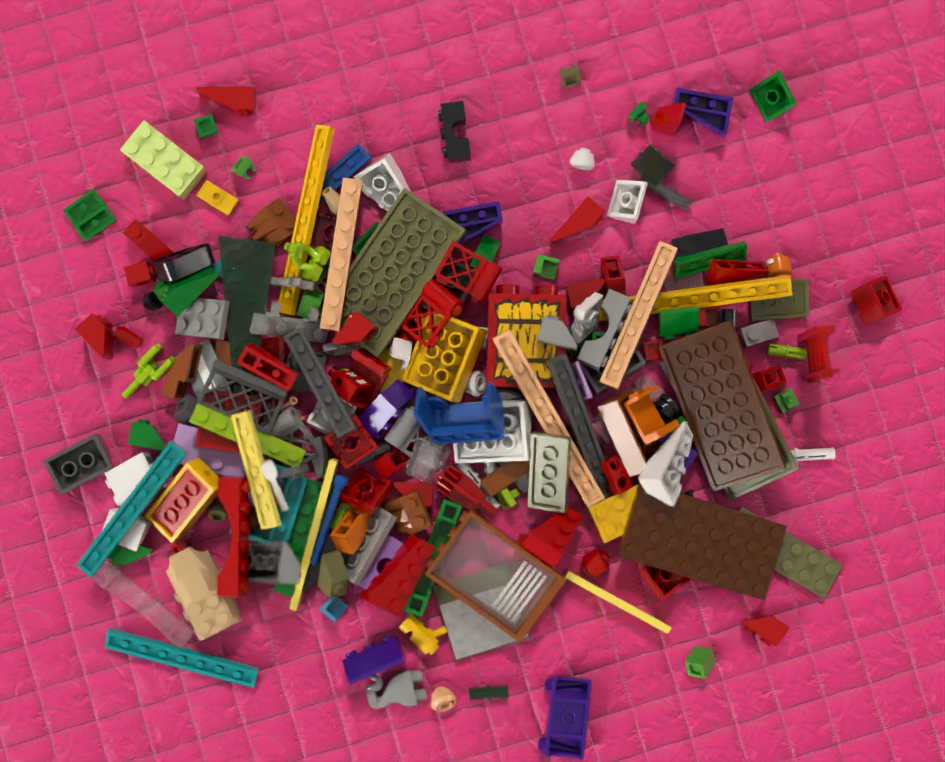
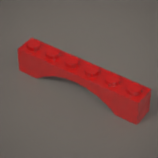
M245 476L218 477V498L228 514L231 526V547L228 559L217 576V596L241 597L248 595L250 486L248 478Z

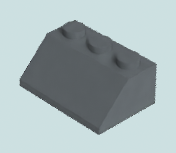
M637 348L622 381L646 366V361ZM609 349L606 356L610 358L613 349ZM579 363L584 377L596 397L612 388L600 383L605 367H600L599 371Z
M93 434L43 460L60 495L114 468L109 449L101 434Z

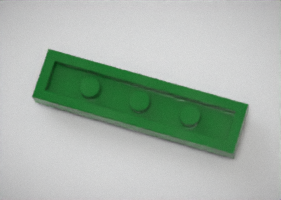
M745 241L674 258L673 275L676 278L707 271L712 259L746 261L747 244Z

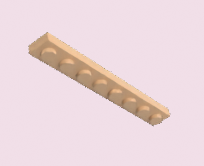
M343 178L320 329L337 332L340 329L362 180Z
M659 242L602 374L600 383L617 390L619 389L677 254V247Z

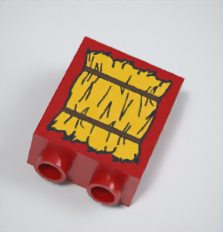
M500 284L496 285V293H489L486 389L488 382H492L496 389L521 390L492 339L510 329L543 389L557 391L546 361L561 353L566 354V349L540 343L537 340L543 317L547 318L548 315L559 317V321H563L566 326L567 295H558V286L537 285L535 286V294H519V285Z

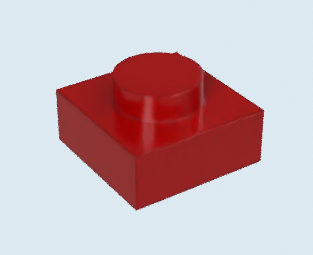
M662 339L642 342L645 361L662 359L659 346L663 345Z

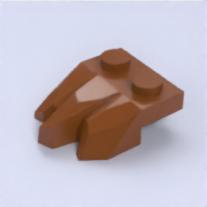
M278 198L260 210L245 227L249 231H255L254 236L249 241L253 244L264 241V250H275L293 235L296 218L281 199Z
M418 490L394 497L382 505L386 511L397 517L394 523L396 524L395 532L415 534L433 526Z

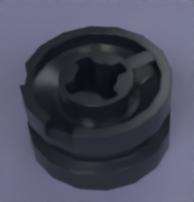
M661 394L658 397V401L655 400L653 402L662 420L667 424L673 421V417H677L680 414L677 404L666 394Z

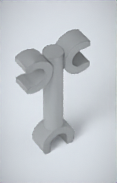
M267 276L266 284H271L275 287H298L302 290L314 291L315 283L297 277L282 279Z

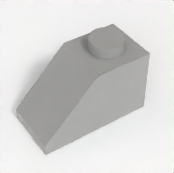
M548 315L547 318L543 317L537 342L575 351L577 344L563 321H559V317Z
M774 319L759 322L737 331L743 349L780 337Z

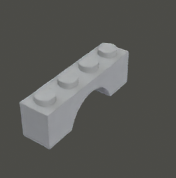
M611 289L608 290L601 306V311L608 319L609 328L601 338L585 341L577 358L579 363L599 371L600 367H605L609 358L606 354L609 349H613L616 343V339H614L616 332H621L625 323L622 319L624 315L628 316L632 307L630 297Z

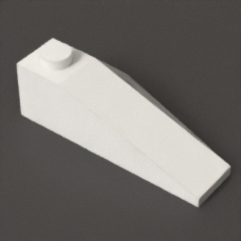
M390 153L373 162L354 176V179L362 180L361 190L368 197L370 196L378 203V206L382 209L384 208L387 212L404 188L410 191L401 170Z
M682 422L646 463L639 476V481L646 493L670 506L675 505L681 492L680 477L681 474H685L684 460L685 457L689 456L693 434L687 422Z

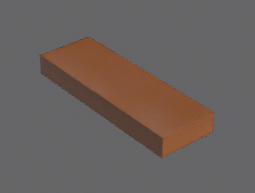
M530 459L528 461H509L483 478L480 483L488 495L492 497L529 472Z

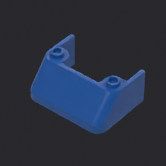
M488 382L487 393L483 395L482 402L448 405L446 400L440 396L428 397L423 388L418 387L413 415L433 442L449 444L504 439L505 421L502 398L492 382Z

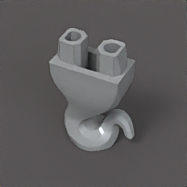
M411 669L396 673L380 697L376 694L383 686V681L380 677L370 676V679L375 681V683L366 686L369 705L376 709L384 708L392 703L414 706L428 698L425 688L415 690L414 683L423 681L421 670L411 671Z

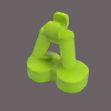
M287 242L284 246V250L290 253L289 257L296 268L303 269L302 277L309 282H317L323 271L322 266L326 265L330 257V251L322 246L313 249L302 242L292 244ZM302 252L310 255L309 263L301 262L299 257Z

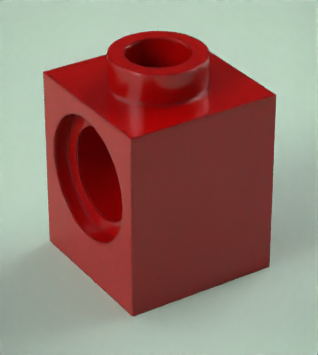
M147 261L124 267L128 285L132 288L155 282L153 276H156L153 265H150Z

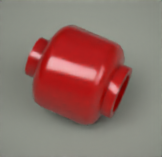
M593 549L582 557L581 566L587 576L598 577L609 570L608 562L611 560L605 551L601 552L599 549Z

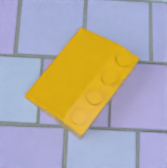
M441 314L433 315L434 325L440 324L444 319ZM426 316L422 327L430 326L429 316ZM452 317L439 334L440 340L434 348H426L417 340L402 381L416 387H422L423 390L449 401L460 403L488 331ZM430 329L422 330L425 341H428L431 337Z

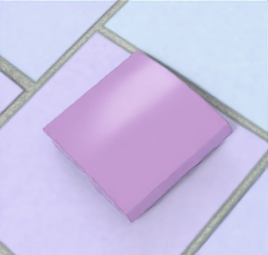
M576 361L570 364L583 402L593 398L579 362Z

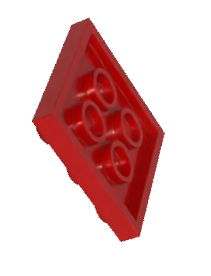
M216 390L219 400L230 396L229 392ZM214 392L206 394L203 402L208 404L217 401ZM244 394L234 398L237 408L248 404ZM248 395L250 403L261 399L258 396ZM232 399L221 403L223 410L226 412L235 409ZM262 402L252 405L255 416L261 413ZM247 407L245 409L239 410V413L249 411L251 409L250 407ZM198 426L195 447L241 454L238 443Z

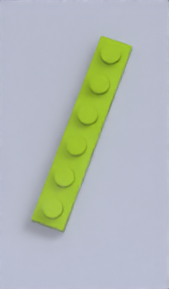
M197 403L189 420L190 423L238 443L230 417ZM256 429L262 454L292 467L300 465L306 450Z

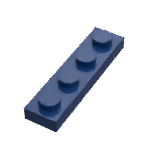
M359 144L325 173L318 207L325 201L322 195L324 189L331 187L337 191L342 186L343 178H351L371 160L370 155Z

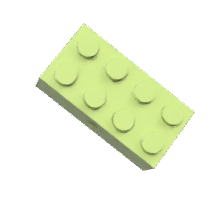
M144 120L120 149L128 158L182 200L186 199L207 172L204 166Z

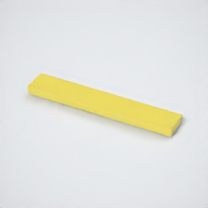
M251 410L231 415L261 530L280 526L281 521L270 480L264 477L261 470L262 464L265 461Z
M567 570L565 574L566 579L669 634L671 626Z

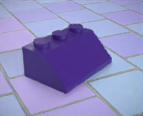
M392 634L382 638V642L375 645L372 642L363 646L364 650L358 653L356 650L345 654L346 658L342 662L349 685L404 662L406 656L398 636L392 637Z

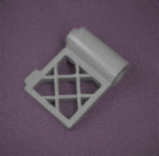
M293 406L278 414L269 435L278 439L289 440L290 444H292V441L303 443L302 449L304 450L306 444L315 447L313 442L315 437L301 421L300 414ZM266 420L259 426L267 429L270 420ZM301 429L305 434L304 439L293 437L294 431ZM306 451L304 454L306 457L302 459L300 465L317 457V451L313 453ZM283 463L287 468L292 467V466H289V465Z
M405 407L384 440L430 470L446 444L433 446V441L428 435L419 436L418 430L421 425L413 415L414 407ZM429 438L430 447L421 449L420 440ZM416 441V451L409 452L406 450L410 442ZM430 451L431 458L425 463L422 460V453Z

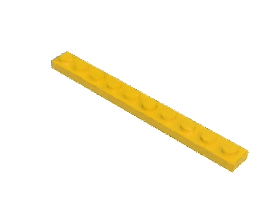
M316 125L291 244L302 242L310 246L335 130L331 126ZM302 252L299 257L302 263L307 262L308 254ZM289 253L283 279L297 277L303 280V269L296 268L289 257ZM281 287L278 302L282 308L279 310V313L295 316L300 288Z
M786 275L660 292L651 314H657L663 310L697 306L703 308L793 296L791 277ZM628 296L631 298L630 304L633 305L636 296ZM600 306V310L598 311L599 320H608L606 315L601 311Z

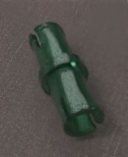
M489 684L486 687L469 688L470 700H492V698L509 697L508 685L491 686Z

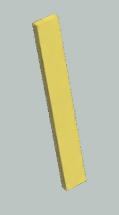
M336 458L330 459L301 562V578L299 579V585H295L289 606L290 610L297 611L300 606L304 592L302 589L322 526L333 485L332 480L339 463V459Z

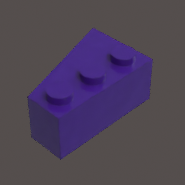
M682 88L675 89L672 105L686 103L683 116L721 137L726 136L733 98Z

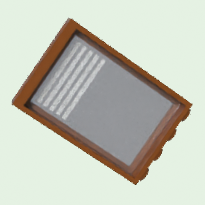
M472 508L469 512L465 510L459 518L461 523L457 528L453 526L447 536L450 538L446 543L442 542L437 548V556L434 559H429L425 567V575L515 640L521 642L565 583L566 576L520 547L522 544Z

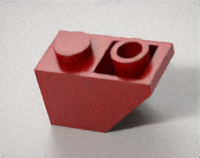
M356 311L348 316L346 319L347 323L335 333V338L332 342L339 346L367 343L378 327Z
M772 615L747 618L741 622L746 625L744 629L750 634L754 635L757 633L761 636L760 641L768 647L771 644L777 647L790 629V627Z

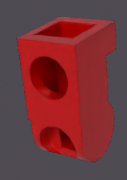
M613 455L601 462V469L609 483L608 489L610 494L620 495L633 487L625 466H623L618 456Z

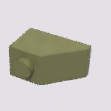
M336 550L322 554L318 587L329 599L345 595L349 578L341 552Z

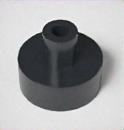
M153 291L144 295L143 305L148 310L155 311L163 306V303Z

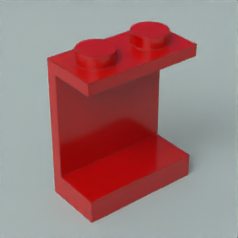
M361 347L353 350L351 357L354 360L349 369L355 370L377 385L368 401L353 403L359 409H366L376 399L392 367Z

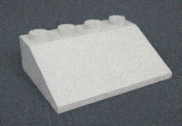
M527 399L502 400L505 421L504 439L453 443L455 463L528 461L530 459L532 416L531 406Z

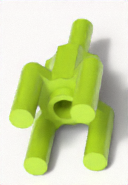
M159 342L156 345L154 344L138 361L139 367L133 373L136 379L122 393L124 398L128 399L141 384L147 387L153 380L157 381L162 378L177 360L172 355L161 366L152 360L164 348Z

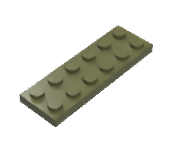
M740 507L738 510L740 512H744L759 517L758 515L752 513L744 507ZM785 532L774 570L818 596L825 598L843 564Z

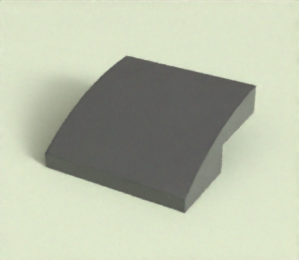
M319 436L313 439L319 458L313 459L312 463L317 478L325 477L329 460L334 458V451L326 442L324 436Z

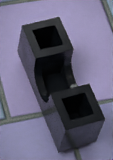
M464 102L441 103V110H438L439 121H443L444 127L440 128L441 139L446 141V147H443L444 158H448V163L471 161L469 139L457 138L452 132L457 125L466 124Z

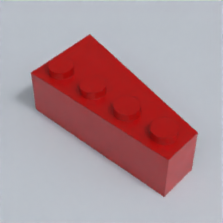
M411 534L396 551L393 559L385 564L382 572L377 577H374L370 582L371 585L366 590H363L359 596L366 602L400 617L436 547L428 541Z

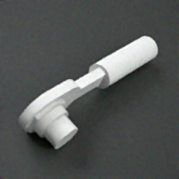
M266 460L261 467L262 473L271 482L280 510L286 511L288 506L276 480L278 474L276 466L272 460Z

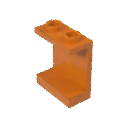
M649 385L629 395L630 400L623 403L645 445L680 426L677 419L665 425L649 394L659 389L658 385L650 388Z

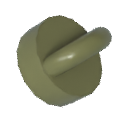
M214 503L209 507V518L212 521L222 522L228 518L222 503Z

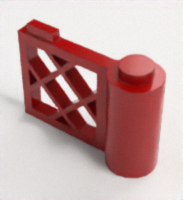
M452 240L434 275L437 276L436 281L445 286L447 283H450L470 295L469 299L479 304L480 301L485 302L503 268ZM454 247L461 249L463 258L452 260L451 252ZM473 257L479 259L480 263L477 268L469 270L467 259ZM464 260L467 271L456 274L454 263ZM451 264L454 275L445 277L440 274L443 266ZM468 273L470 281L465 288L459 284L457 276Z
M431 279L424 285L421 296L401 327L426 348H434L440 340L439 334L449 320L462 312L463 302L435 279ZM425 301L428 304L429 312L420 314V306ZM441 314L444 317L438 325H434L433 315ZM429 316L430 326L422 327L421 317ZM412 318H417L418 328L411 329L407 324ZM430 329L431 337L428 341H425L422 330Z

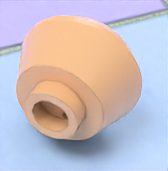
M438 687L432 693L431 707L437 712L450 710L455 706L457 698L450 689Z

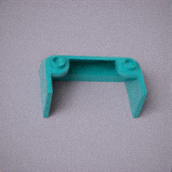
M275 464L277 471L287 468ZM302 473L303 477L291 480L290 476L286 478V482L278 483V485L285 487L283 496L288 506L286 511H281L278 506L277 510L281 525L273 527L271 530L248 532V539L258 542H289L308 483L305 474Z

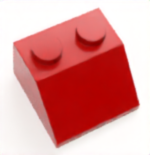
M887 276L878 278L850 291L852 300L857 305L860 317L866 326L902 310Z
M91 313L75 330L100 357L108 360L113 358L114 340H112L114 330L110 327L112 323L105 316L103 317L100 314L97 316Z

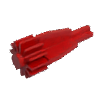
M452 464L448 469H443L436 479L438 481L435 489L454 503L468 509L472 508L474 511L478 508L491 519H494L498 514L499 509L484 499L486 495L477 484Z

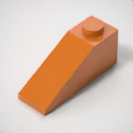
M351 506L330 534L336 549L342 553L354 555L364 541L372 515Z

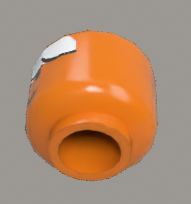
M775 253L766 261V267L769 270L768 278L792 275L791 261L788 256L782 253Z

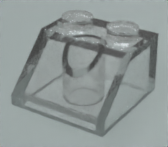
M419 437V440L413 446L414 453L412 458L406 464L407 470L405 474L427 483L437 484L438 479L436 478L445 469L453 448Z

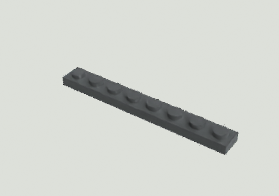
M561 353L547 360L546 363L579 452L606 499L614 494H610L608 489L609 483L601 469V462L605 461L567 355Z

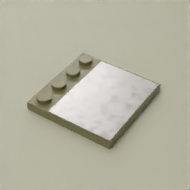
M507 563L453 579L454 582L514 625L522 617L521 611L515 621L511 620L520 608V604L509 618L507 617L509 611L518 601V597L505 614L501 613L515 595V590L500 611L497 610L514 586L513 583L495 608L492 606L512 579ZM439 584L433 585L455 660L518 642ZM529 633L526 634L523 640L530 638Z

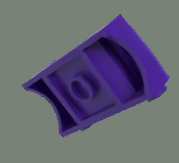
M550 675L549 679L545 680V690L550 695L546 734H543L542 738L540 737L538 741V748L543 755L548 757L564 756L584 760L592 680Z

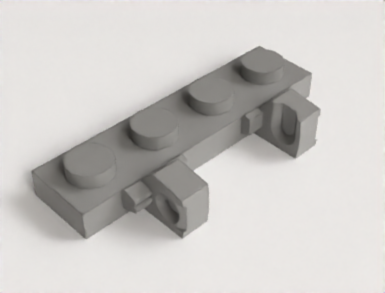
M272 302L270 312L253 314L250 327L251 334L284 338V335L301 327L308 341L326 342L329 330L320 329L321 320L318 319L319 312L315 307H309L310 313L307 314V318L303 319L280 315L279 310L282 306L279 302Z

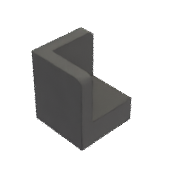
M189 394L177 401L174 417L186 425L194 427L195 424L190 423L189 420L195 410L198 399Z

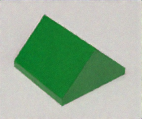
M780 70L749 89L766 123L792 111L797 105Z

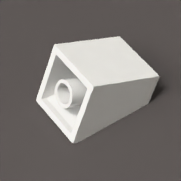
M142 452L105 473L107 477L105 482L109 489L112 488L115 494L113 499L117 506L121 507L155 462L151 453ZM166 484L159 491L166 489Z

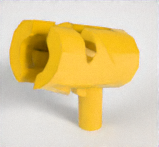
M411 613L398 628L404 634L413 631L410 640L425 655L427 653L432 655L439 648L437 644L439 640L436 637L446 634L448 631L445 625L435 630L426 628L424 626L425 623Z

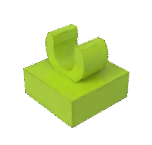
M507 487L495 494L504 511L516 505L517 503L514 498L520 495L516 488L509 492Z

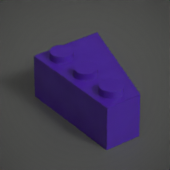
M499 201L443 212L446 217L467 230L458 243L462 246L500 226L503 222Z
M398 379L380 393L359 418L374 442L381 438L383 435L381 431L383 429L386 431L393 424L391 420L393 418L396 419L403 412L402 408L414 396Z

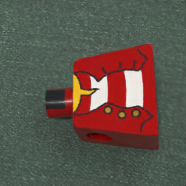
M333 366L328 372V375L332 377L331 384L334 390L347 403L368 401L377 386L353 369H339Z

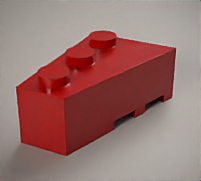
M567 506L565 513H556L530 532L520 547L554 567L564 554L583 516Z

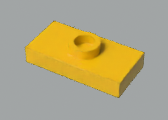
M208 180L205 181L196 195L227 216L231 215L239 202L237 198Z

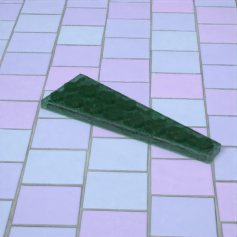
M219 236L224 300L230 302L227 326L231 365L257 377L256 373L237 364L245 346L250 342L261 348L263 335L251 334L250 327L254 313H266L276 244ZM233 383L234 393L243 391L241 384ZM255 390L248 392L247 395H254Z

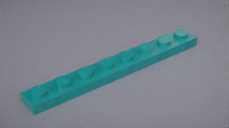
M174 441L169 442L76 566L88 576H95L188 454Z
M109 628L107 631L104 648L252 688L256 685L259 672L258 667L114 628Z

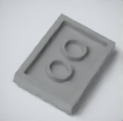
M196 298L178 316L175 334L224 340L230 302Z

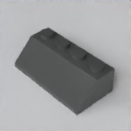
M249 542V583L299 585L301 564L287 542Z

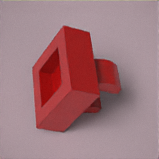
M188 538L184 541L180 539L171 545L170 548L174 554H177L187 549L186 544L191 539Z

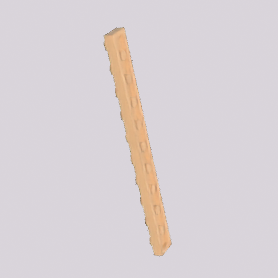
M510 329L492 338L545 433L570 437ZM571 439L569 475L587 507H590L605 499Z

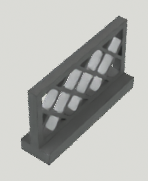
M215 359L212 365L213 368L197 403L230 418L233 415L232 413L237 412L238 414L239 410L250 407L253 420L256 422L255 428L270 434L289 392L275 384ZM215 373L223 376L225 384L214 387L212 380ZM236 382L241 384L243 391L232 395L229 385ZM227 386L230 396L219 400L216 390ZM253 390L258 391L261 399L250 403L247 393ZM214 392L217 399L216 402L211 404L203 402L206 394ZM245 394L248 404L237 408L234 398ZM270 398L279 400L277 407L268 411L265 400ZM232 399L235 409L229 412L224 411L221 403ZM263 402L266 412L255 416L252 405ZM268 414L270 423L266 429L259 426L257 418Z

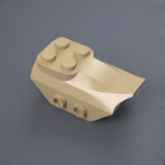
M189 547L169 557V568L166 570V573L175 589V599L179 604H182L184 608L182 611L187 621L190 620L199 641L242 620L235 597L217 596V576L222 569H220L208 550L201 552Z

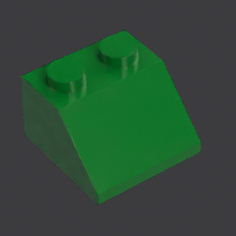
M699 306L663 310L655 315L658 338L663 337L664 340H673L675 336L682 335L684 338L699 332Z

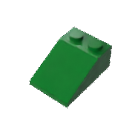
M207 266L175 281H159L155 285L153 292L178 317L219 275L210 266Z

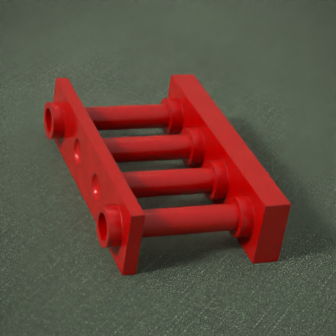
M835 325L815 326L797 335L798 342H804L807 348L809 374L802 376V380H808V383L820 382L821 378H834V374L840 372L839 368L831 369L828 338H830L829 335L835 333Z

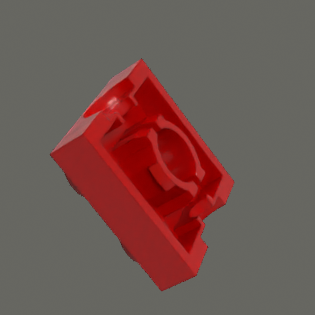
M356 415L350 418L356 430L340 439L334 430L324 436V439L345 469H348L378 448ZM359 436L357 445L354 448H343L347 437Z
M359 468L340 493L339 499L340 502L373 515L393 488L392 481L386 478L375 479L368 471Z

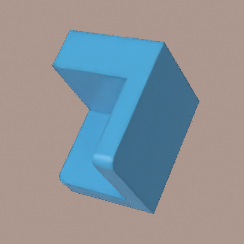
M338 596L328 599L320 611L333 622H336L349 605Z

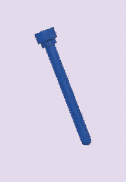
M334 474L332 480L334 482V489L310 560L312 565H317L341 490L347 486L348 477Z

